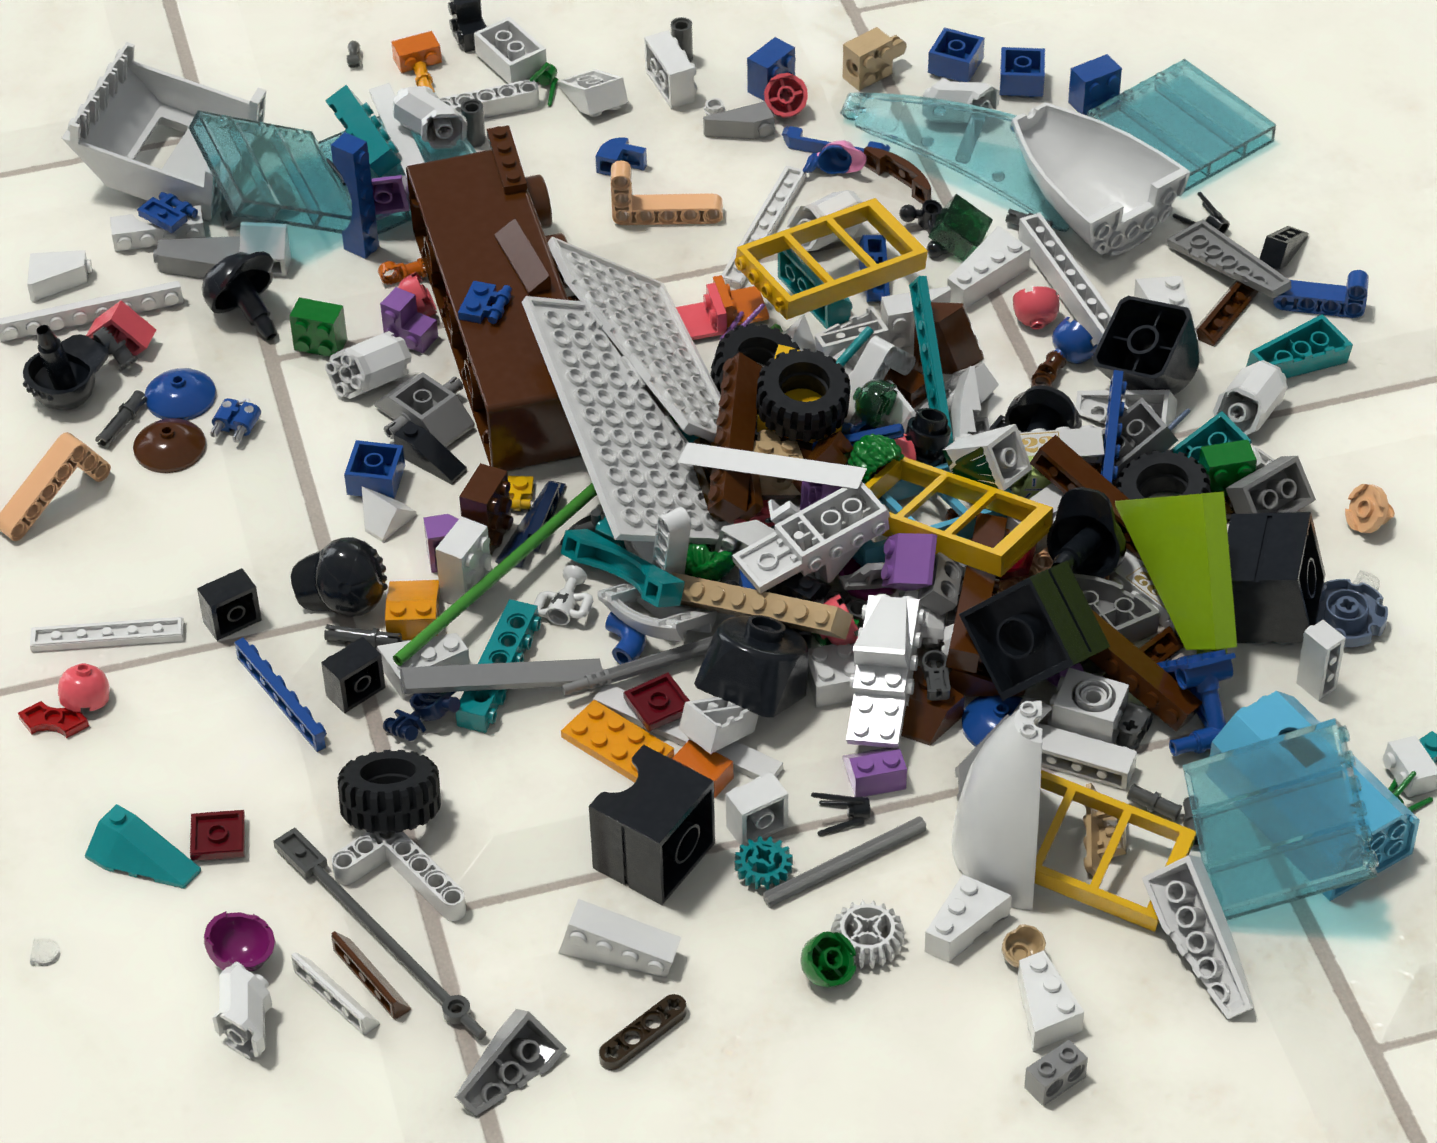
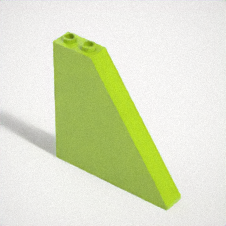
M1224 492L1115 501V506L1185 649L1196 650L1197 654L1224 649L1227 653V648L1237 647Z

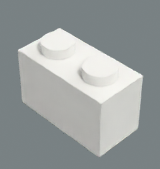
M1416 735L1388 742L1382 760L1385 767L1396 778L1397 785L1400 786L1412 771L1416 772V776L1403 790L1407 797L1435 791L1437 788V766Z

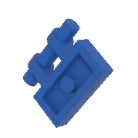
M165 192L159 194V200L152 197L137 209L140 217L170 233L175 232L188 221V215L196 217L198 214V210L187 201L182 202L172 193L167 194Z
M473 281L458 311V319L482 323L484 317H486L491 324H496L498 319H501L504 314V306L511 299L512 288L504 285L502 290L497 292L496 285Z

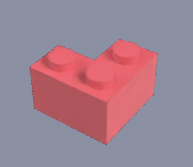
M119 301L94 320L86 336L94 340L93 334L102 327H105L109 330V334L112 333L117 343L124 339L126 341L125 345L133 356H137L147 349L156 329L123 301Z

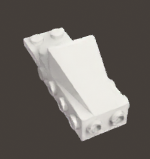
M861 481L858 489L843 487L775 524V532L733 554V562L760 594L799 572L806 576L811 572L818 571L824 580L830 583L865 542L889 530L888 518L890 514L886 506Z
M878 594L876 596L869 595L867 605H863L862 620H864V625L859 628L858 639L853 646L856 672L851 674L850 689L854 690L846 736L847 744L899 748L905 709L908 706L909 696L914 691V679L912 678L913 672L917 671L918 667L917 648H920L922 643L920 629L921 625H924L926 611L922 609L920 599L911 596L898 598L890 597L886 594Z

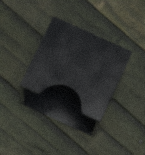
M1311 512L1231 514L1228 528V544L1237 643L1303 642L1305 630L1317 623L1326 575Z
M1067 561L1035 574L959 614L1002 701L1110 647Z
M643 744L632 757V764L638 771L636 782L622 792H601L589 805L593 869L623 885L628 884L632 890L663 905L715 844L714 781Z

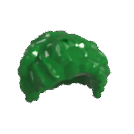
M871 434L861 437L859 441L854 443L848 464L849 466L867 468L862 482L866 484L873 472H876L881 466L890 463L893 459L900 462L904 459V455L895 440L883 435Z
M690 542L684 574L719 581L736 564L733 562L732 552H711V548L706 546V544H693Z

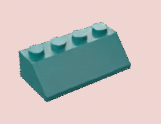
M791 248L778 253V278L793 294L824 284ZM847 297L810 312L828 329L837 323L841 325L849 321L852 303Z

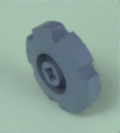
M1335 579L1324 582L1317 623L1324 620L1346 637L1344 647H1359L1371 643L1372 636H1380L1383 633L1387 623L1388 607L1383 606V596L1375 588L1363 582L1353 584L1350 579Z

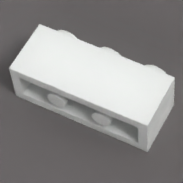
M1324 620L1309 626L1303 634L1304 638L1300 651L1301 657L1296 681L1300 687L1318 701L1337 689L1346 638Z

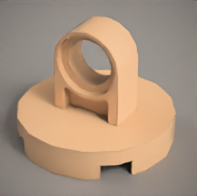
M1361 484L1356 487L1348 497V500H1351L1349 509L1345 508L1347 523L1351 529L1360 533H1373L1395 515L1383 489L1373 484Z

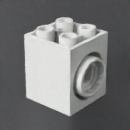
M1069 668L1066 676H1061L1059 680L1057 696L1053 695L1049 706L1052 707V712L1049 716L1048 725L1115 744L1120 732L1118 724L1127 705L1129 684Z

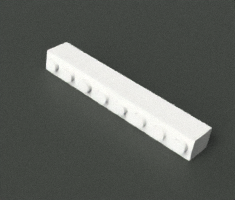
M1036 213L1020 218L1019 241L1030 248V256L1054 290H1056L1057 294H1059V297L1077 322L1093 337L1092 343L1098 346L1113 315L1112 310L1043 215Z

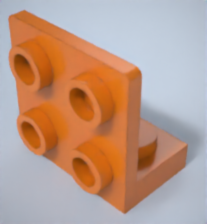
M722 275L713 277V283L717 286L727 313V327H730L740 311H743L744 315L737 325H741L762 303L765 304L761 292L755 286L730 290L729 284H725ZM766 305L750 323L769 319Z

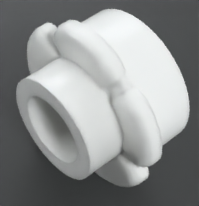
M717 98L709 99L704 106L705 114L709 116L724 112L725 106L723 102Z

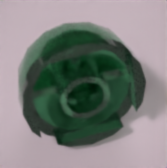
M880 379L871 380L865 383L862 388L858 387L853 395V400H855L854 408L860 421L874 429L877 426L881 427L884 424V421L881 420L885 414L889 416L895 404L898 391L894 389L897 388V385Z

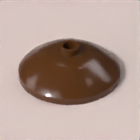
M177 418L162 419L149 424L139 432L133 444L134 455L138 463L144 468L158 473H173L189 468L202 457L206 448L205 436L202 430L190 421Z

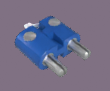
M244 398L243 400L224 399L212 419L214 427L210 435L217 438L221 431L230 432L231 429H234L235 434L232 440L239 443L243 435L247 436L251 433L261 415V409L257 405L250 403L249 398Z

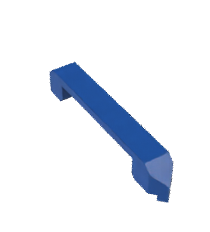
M787 126L782 132L783 139L789 149L819 153L824 146L831 143L803 137V130L798 127ZM871 141L867 145V147L879 148L886 151L890 150V146L888 144L885 146L883 143ZM854 146V148L864 153V148Z

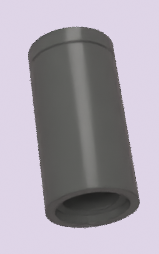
M685 17L675 18L671 21V35L678 40L681 50H685L688 60L691 62L693 60L692 21Z
M468 99L461 104V114L467 120V133L464 141L469 147H479L486 141L483 104L477 99Z

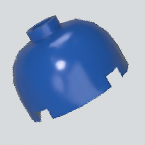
M1066 317L1053 332L1052 343L1056 349L1054 352H1061L1063 358L1065 357L1070 363L1080 364L1094 355L1097 344L1094 346L1091 344L1090 341L1093 337L1082 325L1075 320L1070 323V317Z

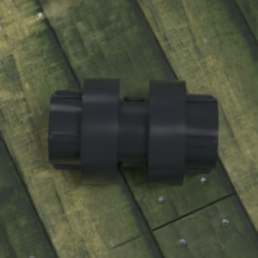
M920 409L915 417L908 421L905 433L907 441H912L914 444L916 461L933 467L943 464L945 458L943 449L948 446L951 435V428L947 425V416L937 409Z

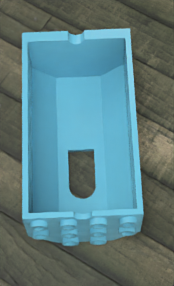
M1275 691L1268 696H1262L1257 702L1248 707L1240 708L1212 741L1207 776L1329 901L1364 882L1372 872L1375 871L1378 874L1413 854L1420 820L1295 697L1279 691ZM1288 736L1316 765L1306 769L1280 743V740Z

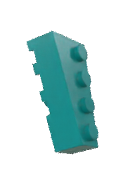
M347 85L325 100L328 106L335 112L334 115L344 126L345 131L367 142L370 167L379 177H382L401 162L397 155L399 152L398 148L392 141H388L391 137L384 128L380 129L383 125L375 115L372 116L374 113L367 102L363 104Z
M1321 314L1250 351L1246 367L1264 360L1280 367L1286 378L1347 363L1353 344Z

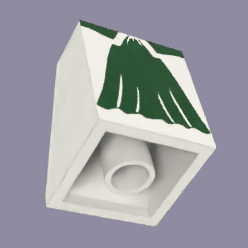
M1016 424L957 439L943 449L951 473L1003 491L1032 470Z

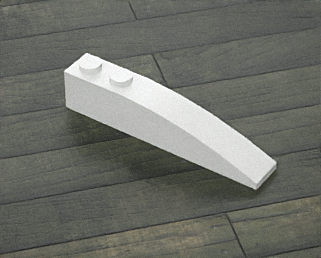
M1188 855L1142 877L1162 929L1174 941L1180 954L1187 959L1195 975L1205 984L1208 993L1226 1018L1231 1019L1253 1009L1248 984L1230 928L1202 859Z

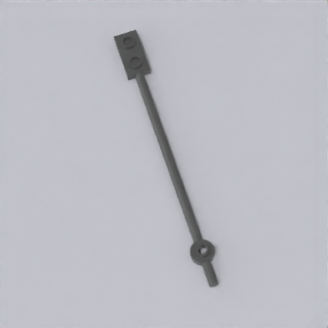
M295 827L273 841L274 848L305 879L314 874L442 1003L443 1017L447 1022L451 1024L462 1023L478 1040L486 1036L487 1032L470 1016L471 1010L468 999L461 995L450 996L323 869L328 865L327 859Z

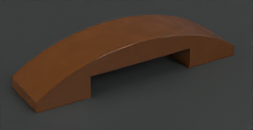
M874 147L864 148V154L866 155L865 167L879 176L887 172L912 189L911 197L923 204L926 200H931L930 183L915 165L889 151Z

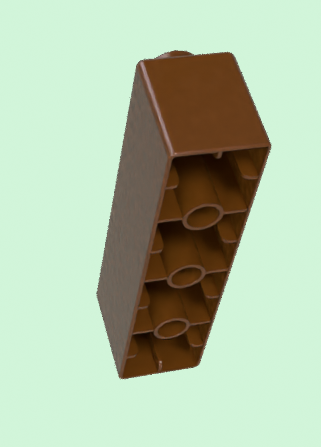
M492 150L408 165L406 173L413 233L424 261L427 276L489 465L510 471L582 456L522 305V301L526 296L580 301L576 295L567 297L565 288H569V286L564 283V278L557 268L556 261L548 245V241L552 236L567 242L565 235L558 233L545 236L543 229L550 228L552 225L550 198L543 176L538 174L525 177L527 191L505 194ZM513 219H517L550 274L551 289L529 295L495 239L494 234ZM473 281L496 285L497 292L502 290L504 285L512 288L511 299L504 306V314L501 319H498L496 324H491L486 317H484L482 323L458 319V311Z

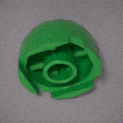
M822 932L806 942L801 952V968L806 978L817 986L824 988L840 986L849 981L856 971V965H854L856 952L850 940L842 933Z

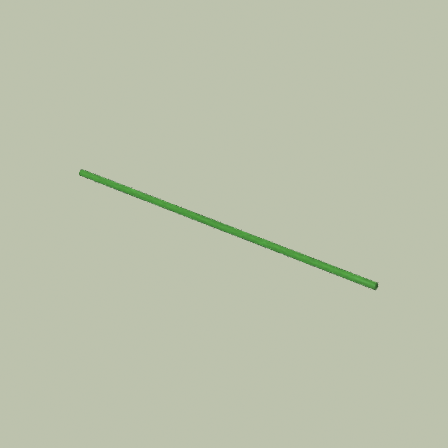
M774 324L770 327L772 329L776 327L780 329V332L782 333V328L780 325ZM670 414L669 416L671 417V419L673 420V422L677 425L678 423L675 421V419H674V418L671 416V414ZM593 483L393 656V661L398 666H402L597 495Z

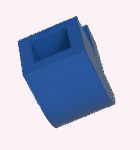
M623 137L613 138L603 143L595 156L596 173L611 176V165L616 161H626L630 164L631 168L645 170L647 166L646 148L629 145L628 138Z

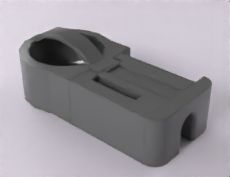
M937 650L928 651L922 657V671L927 683V699L931 701L947 700L950 698L948 667H945L947 656ZM931 661V667H928L926 663ZM936 661H940L943 666L937 668Z

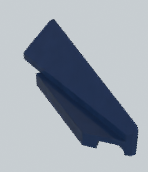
M555 481L546 483L532 504L531 509L528 510L495 560L496 563L502 562L554 516L566 483ZM542 543L533 551L539 552ZM526 557L515 567L522 568Z

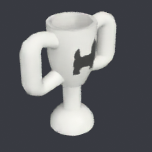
M568 565L563 569V577L566 581L563 589L557 593L544 591L537 595L534 605L538 606L539 617H547L551 623L563 626L570 622L571 617L580 619L589 614L593 604V596L589 593L574 594L573 592L575 586L583 584L587 578L586 572L575 565ZM552 599L549 607L543 609L546 600ZM583 600L579 611L574 610L575 602Z

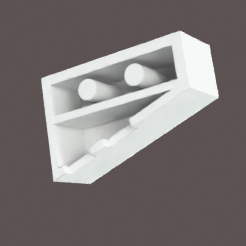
M873 306L866 309L867 313L859 317L853 315L849 317V322L841 326L837 323L816 334L815 349L816 352L817 350L823 352L826 357L829 355L833 357L844 348L847 349L859 334L869 326L873 329L874 333L855 353L860 358L872 337L878 336L890 343L889 329Z
M457 633L435 636L402 666H398L393 661V656L411 640L377 646V651L382 656L384 674L402 699L413 695L404 694L400 677L402 667L470 664L469 649Z
M720 697L688 701L684 705L679 730L688 736L689 740L697 743L708 753L712 754L753 733L758 715L729 701L727 702Z
M962 874L925 932L924 952L950 962L974 943V939L983 932L986 934L996 922L1002 918L1006 919L1010 915L1012 895Z
M1044 950L1019 960L1018 984L1023 1007L1026 1012L1033 1051L1082 1032L1084 1011Z

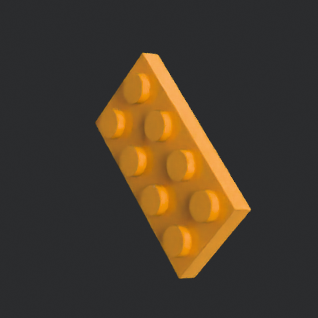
M593 700L561 730V738L634 783L638 778V771L632 764V757L643 744L669 758L674 756V748L596 700Z

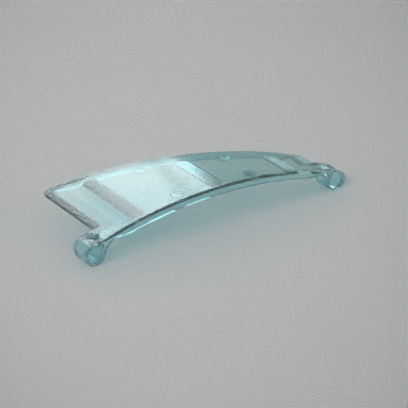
M849 93L840 114L846 119L854 120L857 128L872 136L934 160L992 190L1028 213H1041L1045 220L1053 221L1052 228L1058 231L1067 232L1070 226L1047 201L1029 171L1020 150L1014 128L1011 126L1012 119L1017 115L965 103L920 96L884 93Z

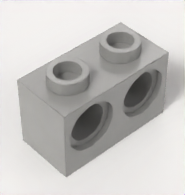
M941 552L935 555L932 585L919 589L918 593L921 605L940 617L948 611L954 610L959 603L958 595L962 583L961 576L963 570L961 565Z
M1067 1040L1026 1068L1024 1088L1044 1106L1086 1077L1088 1057L1070 1040Z

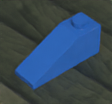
M863 235L858 245L877 264L887 261L886 239L882 235ZM859 260V268H860V270L867 268V267ZM889 282L866 290V300L881 302V297L890 296Z

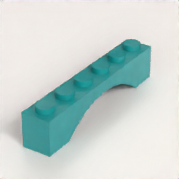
M589 529L565 530L561 549L562 555L577 563L602 569L626 580L639 591L641 599L657 608L680 606L685 582Z

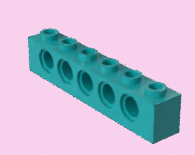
M509 599L478 664L523 662L526 649L529 650L531 648L533 634L535 631L538 632L541 626L538 606ZM507 689L464 691L460 699V708L456 712L457 726L486 733L490 724H494L496 721L497 709L499 705L504 704Z

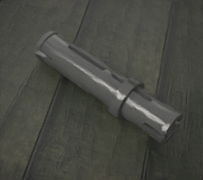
M135 390L128 401L120 405L119 411L95 438L100 447L108 448L131 419L134 420L137 416V411L147 401V397H144L145 394L142 391Z
M327 624L325 628L328 630L324 631L326 641L352 643L364 637L375 649L379 645L402 642L401 633L383 632L378 628L366 630Z

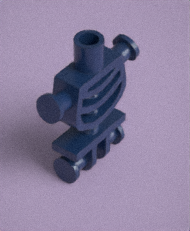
M456 692L413 694L410 699V705L414 711L409 714L397 709L394 711L397 718L389 717L385 719L383 729L394 736L413 741L417 738L418 731L422 733L426 731L422 721H435L443 717L448 711L457 712L460 708V700L457 697H452Z

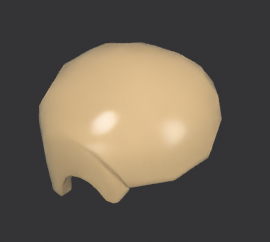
M1022 924L1012 932L1007 933L1003 939L1001 951L1008 963L1014 968H1019V960L1045 950L1046 942L1043 934L1036 927Z

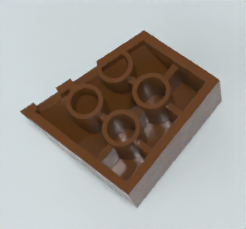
M931 302L942 374H953L982 361L984 355L979 348L977 337L973 333L971 322L963 303ZM914 325L913 356L915 357V365L913 369L923 373L916 325Z
M918 666L917 671L913 672L914 691L913 694H910L908 706L905 709L901 736L931 746L962 718L965 696L950 687L949 699L928 700L926 679H924L922 668Z

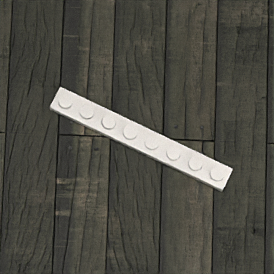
M179 281L0 318V342L37 335V328L41 325H48L52 331L93 323L97 317L119 301H123L136 313L183 304L181 285Z

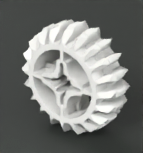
M862 900L858 906L852 902L850 909L843 907L841 914H836L831 925L832 933H842L850 940L856 952L854 964L859 963L861 969L864 965H869L873 969L876 963L883 967L886 960L892 962L894 956L899 955L904 944V927L901 924L900 916L895 915L893 908L886 910L885 903L876 906L874 900L871 904H865ZM849 930L853 932V936L851 938H849L847 935ZM884 931L888 934L886 939L882 937V932Z

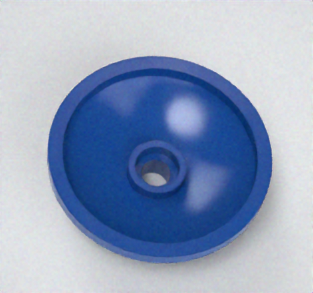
M176 368L155 377L148 384L144 397H147L146 406L154 416L160 419L177 418L190 420L202 415L213 405L216 398V389L212 379L205 373L190 368Z
M979 696L972 700L966 706L962 715V730L967 740L976 747L1007 714L1009 716L1012 715L1022 697L1011 696L1002 701L1000 696Z

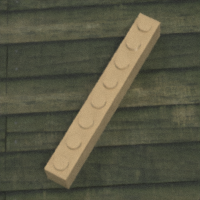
M672 572L673 576L685 582L680 603L682 605L710 611L714 610L733 616H768L777 619L790 628L846 640L853 615L839 607L769 592L760 594L755 589Z

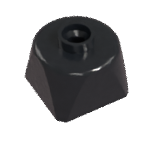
M1127 296L1119 300L1092 357L1094 366L1110 380L1114 370L1124 371L1123 381H1127L1126 390H1170L1173 395L1177 394L1193 379L1200 363V350L1189 308L1133 296Z
M754 615L728 618L719 624L694 684L701 691L715 697H720L757 715L775 717L806 696L808 644L797 631L768 616Z

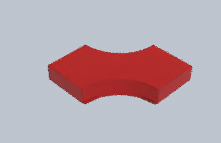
M42 701L18 712L19 719L31 734L40 731H55L69 738L89 727L88 720L81 712H75L66 708L49 707Z

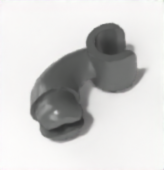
M350 41L348 43L349 55H347V63L349 67L360 66V58L357 53L360 51V44L357 41Z

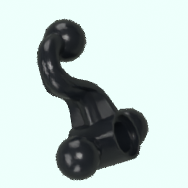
M926 200L921 210L909 204L901 207L899 216L903 221L912 222L917 218L918 224L922 228L927 229L928 234L936 239L927 245L929 256L938 258L942 254H949L956 248L954 236L949 231L940 228L937 224L939 220H944L950 225L957 224L961 219V213L957 208L950 207L942 211V205L936 200Z

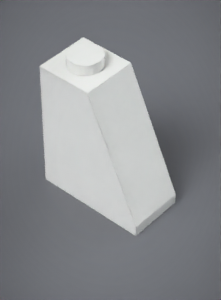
M85 250L30 253L27 285L31 301H37L87 283L88 273H92L91 259H87Z

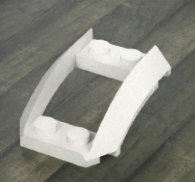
M623 583L597 591L599 601L603 602L615 616L638 632L653 638L683 642V635L687 634V630L711 633L717 617V611L700 612L698 608L683 605L657 608L641 599L639 591L630 583ZM638 601L646 610L658 618L641 614L623 602Z

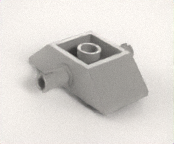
M423 372L408 378L374 403L376 408L394 419V421L384 427V432L390 439H394V434L408 421H411L428 430L439 442L448 447L475 427L474 421L456 395L458 391L463 389V384L457 377H453L447 383L441 385Z

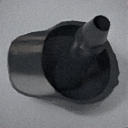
M239 252L229 255L206 273L202 284L204 300L214 313H225L240 307L250 325H255L257 331L266 340H270L277 335L274 322L269 317L271 313L260 297L273 280L271 270L274 260L270 254L266 252H255L252 254Z
M48 325L39 326L37 328L39 352L32 356L24 365L23 378L25 381L23 382V387L48 408L60 410L77 408L91 396L95 385V374L108 359L110 352L107 347L82 334L73 335L61 342Z
M1045 385L1033 386L1017 395L1010 403L1005 414L1007 426L1016 424L1021 433L1031 432L1038 428L1050 431L1059 427L1079 429L1082 426V419L1071 399L1062 391Z
M1075 487L1068 490L1060 500L1055 521L1047 533V549L1053 560L1052 567L1067 561L1073 574L1096 576L1104 579L1123 562L1126 553V537L1121 527L1115 521L1113 506L1105 493L1085 487Z
M354 537L333 540L321 551L299 560L292 568L290 576L295 597L303 608L312 611H335L350 617L362 616L371 612L380 602L384 591L388 588V585L385 583L387 576L384 575L386 566L383 565V558L368 543Z

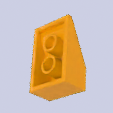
M439 580L390 581L385 608L386 632L401 633L402 640H412L439 617Z

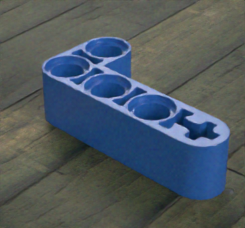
M1362 270L1351 271L1347 277L1346 286L1291 280V289L1275 297L1273 303L1277 309L1284 311L1358 318L1365 312L1369 276Z

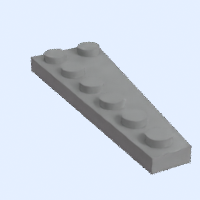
M1203 219L1167 239L1168 247L1176 250L1179 254H1184L1271 298H1275L1291 289V280Z

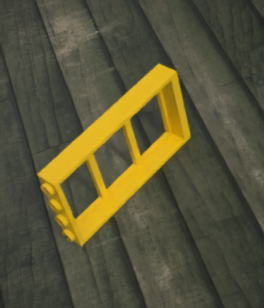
M876 198L739 246L737 247L735 265L748 278L749 282L761 292L762 296L774 306L776 311L780 312L788 320L923 270L926 267L928 250ZM868 221L901 256L877 264L844 229ZM834 233L867 268L834 280L801 244ZM791 248L824 284L790 295L758 260Z
M906 457L900 462L894 459L865 484L877 499L883 496L901 479L925 487L920 494L897 514L889 512V530L885 531L882 534L883 536L889 537L897 533L937 535L935 554L941 552L953 561L1002 577L1049 532L1053 524V507ZM936 492L974 504L945 531L908 519ZM984 508L1022 521L994 548L956 535Z
M1041 770L1040 788L1063 796V799L1036 856L1035 884L1155 932L1159 919L1151 900L1146 908L1099 889L1128 823L1176 842L1165 866L1189 855L1197 831ZM1072 800L1119 819L1090 885L1043 866Z

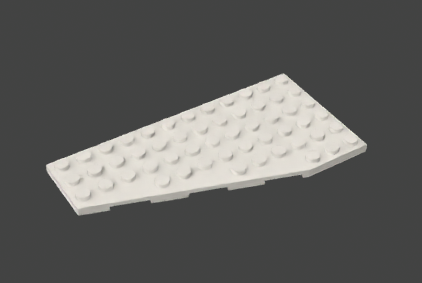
M552 236L548 241V245L556 261L557 268L564 278V283L569 286L580 301L587 302L603 324L602 330L620 352L628 358L640 377L679 424L682 431L691 436L694 434L704 438L709 443L714 442L717 432L716 421L719 415L718 404L721 395L664 283Z
M526 296L522 301V305L614 539L655 542L658 517L683 507L691 520L689 543L716 545L722 527L732 525L734 522L731 524L727 521L720 522L710 515L693 465L677 463L688 442L671 417L669 415L664 416L644 388L646 385L644 380L637 373L626 356L621 357L601 329L603 324L587 302Z

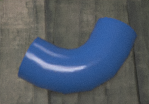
M610 612L606 619L605 628L621 637L620 642L612 650L614 659L620 665L637 660L645 648L646 635L628 626Z

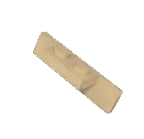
M1092 783L1086 784V788L1096 791ZM1085 806L1086 815L1083 816V822L1086 828V836H1084L1083 842L1087 851V857L1084 858V867L1086 872L1091 873L1094 877L1119 819ZM1126 829L1113 857L1127 854Z

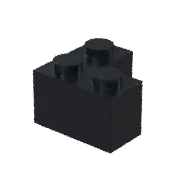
M450 0L448 10L450 15H452V19L449 20L451 31L455 32L457 44L462 45L465 52L475 50L474 33L487 27L482 18L481 0Z

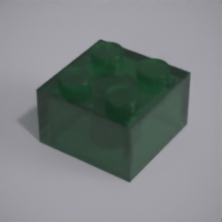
M955 194L942 209L928 237L964 262L982 243L993 219L958 194Z

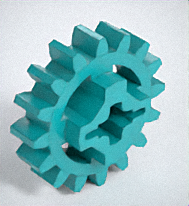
M758 836V842L748 839V846L741 844L740 852L735 853V871L738 872L739 880L745 878L746 886L754 883L757 890L760 885H764L766 890H769L770 884L777 886L780 884V879L787 881L788 874H792L793 856L789 854L788 846L782 848L781 840L773 843L772 837H769L767 841H763L762 837Z

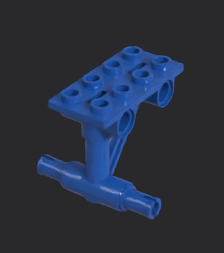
M1224 649L1183 656L1175 660L1157 663L1177 680L1181 689H1188L1202 701V705L1196 713L1205 728L1192 731L1187 737L1170 740L1169 749L1173 756L1192 751L1200 754L1204 753L1207 749H1211L1212 741L1227 724L1218 689L1220 688L1219 681L1233 677L1231 659L1236 658L1235 653L1226 654Z

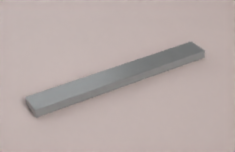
M599 658L402 667L400 677L404 694L561 687L564 684L584 679L585 675L601 671L602 666Z

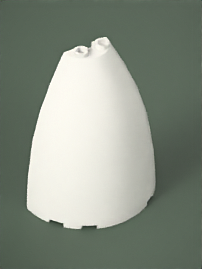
M1045 102L1032 108L1028 116L1023 113L1013 118L1011 122L1029 171L1043 195L1065 222L1099 254L1119 255L1144 242L1153 234L1150 230L1159 221L1164 223L1173 211L1171 205L1177 195L1182 196L1190 175L1188 169L1135 136L1084 114Z
M1042 701L1023 702L1020 708L1009 716L985 741L968 771L958 801L952 831V853L958 870H961L964 875L1012 895L1011 907L1023 910H1033L1042 762V728L1038 727V721L1042 719Z

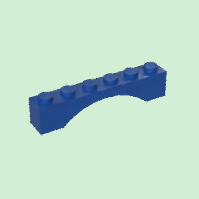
M344 132L331 144L333 164L345 181L352 202L351 221L342 232L344 250L366 259L379 247L368 146L366 141Z

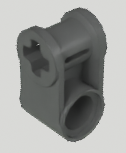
M1128 702L1118 724L1120 732L1117 736L1116 744L1137 750L1145 733L1148 732L1154 713L1146 707Z

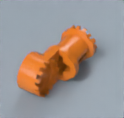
M422 258L407 264H396L392 261H386L378 268V274L386 285L401 282L405 277L414 272H417L422 278L427 277L426 268L423 269L425 265ZM394 270L391 275L384 276L386 271Z

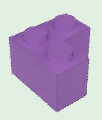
M395 287L380 303L384 333L390 331L394 333L392 336L403 338L409 349L424 353L438 338L437 320L417 312L415 294Z

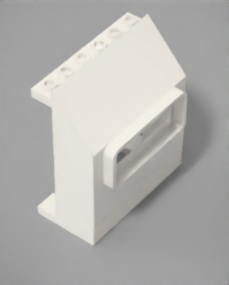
M126 42L123 48L117 51L115 60L108 64L104 76L99 77L95 89L89 92L86 102L79 106L76 117L70 119L68 129L62 136V139L107 187L147 201L152 197L159 200L158 197L161 192L172 193L182 202L187 201L193 206L201 205L203 220L209 222L263 138L266 90L258 87L250 101L135 62V45ZM157 125H164L185 133L162 169L134 160Z

